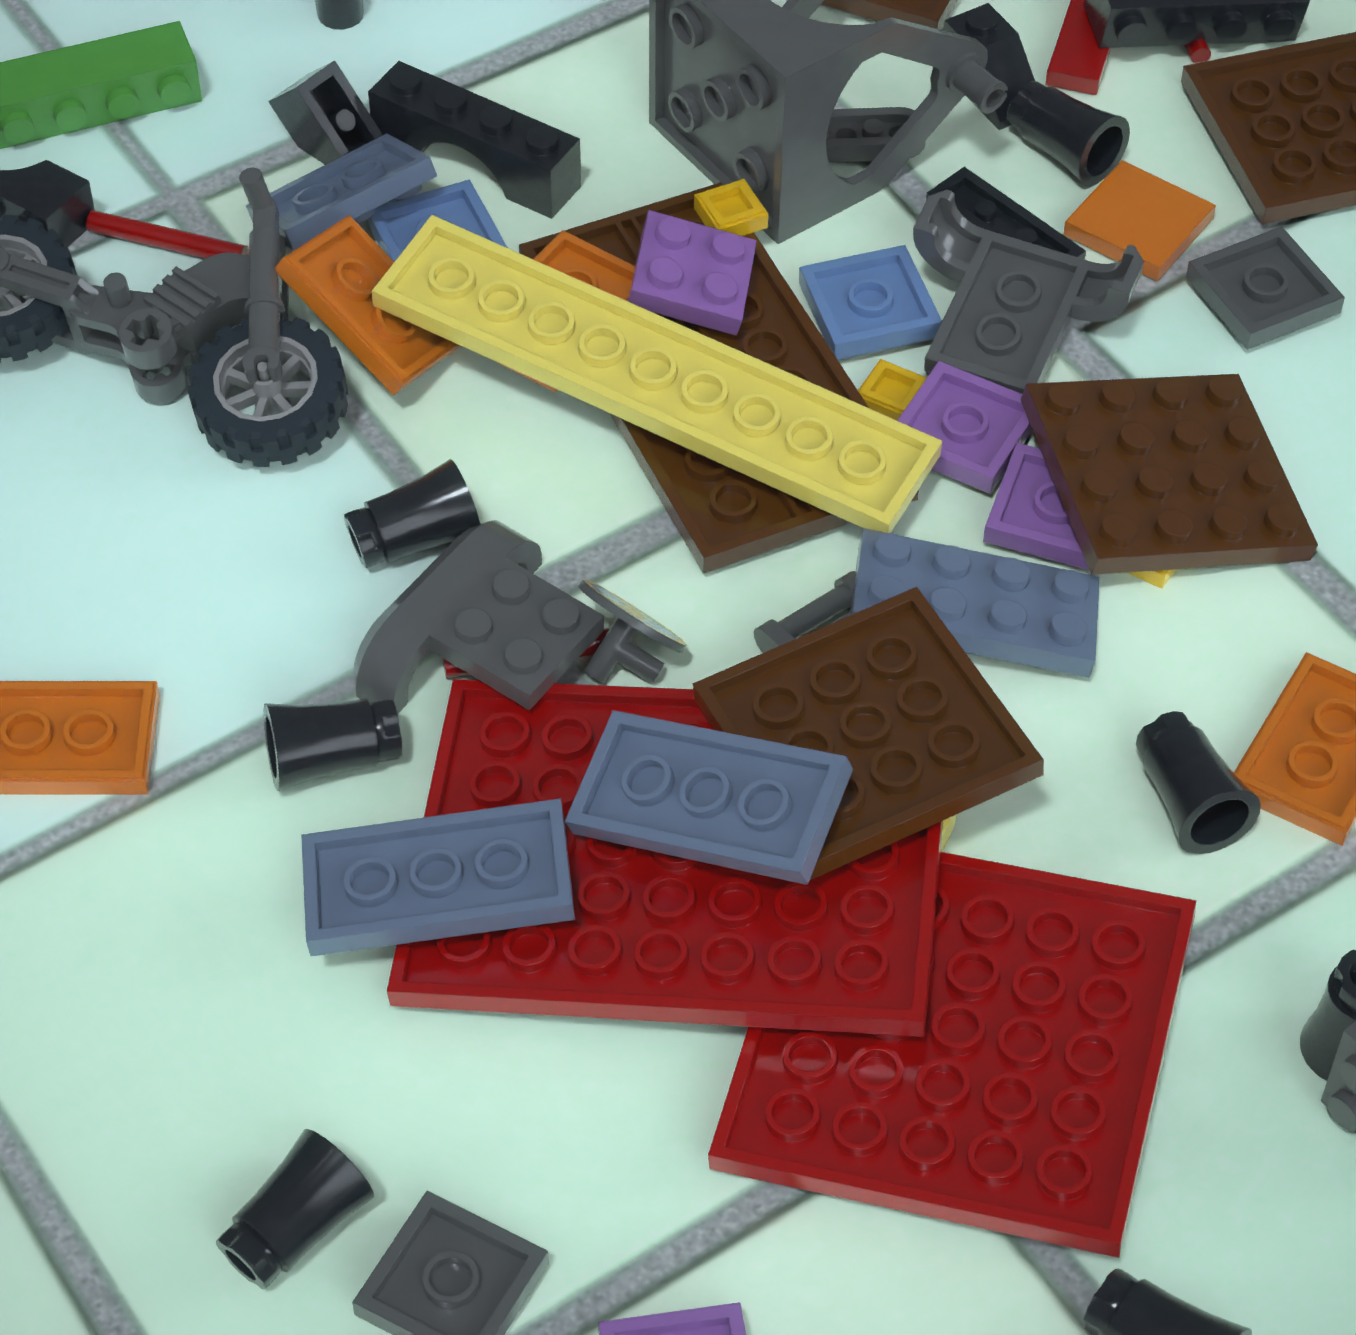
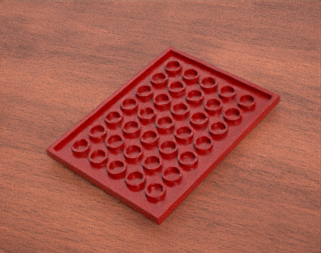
M453 679L424 817L561 798L565 821L613 710L711 730L714 729L694 700L693 689L555 683L528 710L480 680ZM943 821L813 880L810 878L808 885L576 835L572 833L565 823L575 920L397 944L387 986L390 1006L925 1037Z

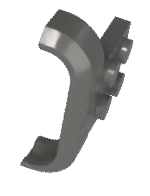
M944 190L928 196L913 227L915 246L923 259L932 268L960 284L925 356L924 371L931 373L938 361H941L1023 394L1027 383H1042L1071 318L1100 322L1114 319L1125 311L1142 274L1144 261L1135 246L1128 245L1122 259L1115 263L1101 264L974 225L958 211L955 204V194L950 190Z
M491 520L471 527L460 534L372 624L360 644L354 662L356 697L359 699L367 698L369 703L393 700L399 714L408 703V689L413 674L421 660L431 650L530 710L604 631V615L533 574L542 565L540 546L498 520Z

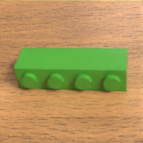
M171 22L0 62V149L201 102L202 96L197 62L181 22Z

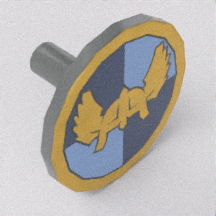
M583 579L578 586L594 602L617 617L584 669L594 679L605 683L616 664L619 663L652 684L665 663L631 642L638 631L678 653H682L686 648L687 644L675 633L616 594L587 579Z

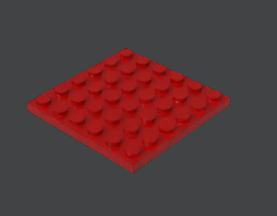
M941 852L925 1037L748 1027L708 1153L709 1169L1119 1258L1194 923L1197 900Z

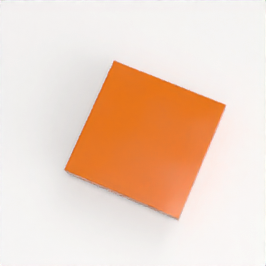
M1122 160L1065 221L1063 235L1115 261L1122 259L1128 245H1133L1144 261L1142 274L1158 281L1214 219L1216 205Z

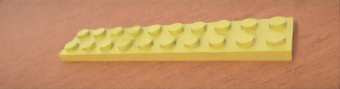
M434 215L429 217L372 290L374 307L862 528L891 533L941 454L942 440Z

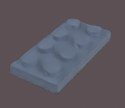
M863 528L858 547L850 615L918 587L965 653L1089 678L1096 660L1100 576Z
M613 710L564 822L572 833L576 835L808 885L853 768L848 758L843 755Z
M561 798L301 835L305 931L310 956L575 920Z

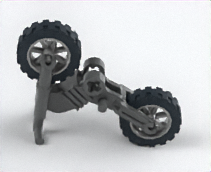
M247 168L239 176L253 211V230L249 234V256L238 253H220L206 258L185 271L176 266L172 270L173 274L171 276L167 274L162 279V285L157 284L152 289L153 293L129 290L125 276L117 272L111 273L104 278V287L90 285L86 280L77 275L70 250L67 245H63L62 239L56 231L51 228L47 232L43 224L35 219L29 218L27 222L19 221L18 216L2 215V220H0V363L1 358L12 357L13 362L29 358L28 352L35 349L42 352L52 346L53 343L85 354L96 352L124 360L129 365L138 395L143 400L155 404L173 401L183 393L187 385L185 367L191 364L188 374L191 385L188 386V394L201 434L205 433L208 444L215 451L224 450L228 459L242 464L244 459L252 461L255 467H270V462L281 461L282 465L297 462V456L305 452L309 456L316 453L322 448L321 442L326 437L332 439L340 428L339 417L345 418L348 408L346 398L348 386L341 357L336 346L331 347L328 335L319 328L313 331L310 328L309 322L296 317L293 322L289 321V285L278 275L275 269L280 260L286 256L285 237L279 234V211L258 168ZM164 367H167L170 370L169 375H165L160 372ZM298 371L307 375L311 380L289 382ZM148 372L157 374L153 380L147 378ZM233 385L247 390L227 399ZM289 397H302L295 406H291ZM255 404L253 415L240 412V410Z

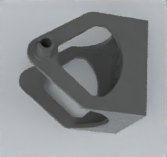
M649 0V123L713 184L721 182L723 185L745 179L768 212V228L763 229V231L773 241L780 244L885 188L964 96L970 99L985 114L998 109L1007 97L1005 91L1008 90V87L985 69L988 54L983 44L976 38L892 17L875 24L864 25L833 24L809 19L824 0H787L782 7L771 0ZM883 52L932 66L929 94L869 166L849 178L835 174L827 158V130L834 107L843 89L861 63Z

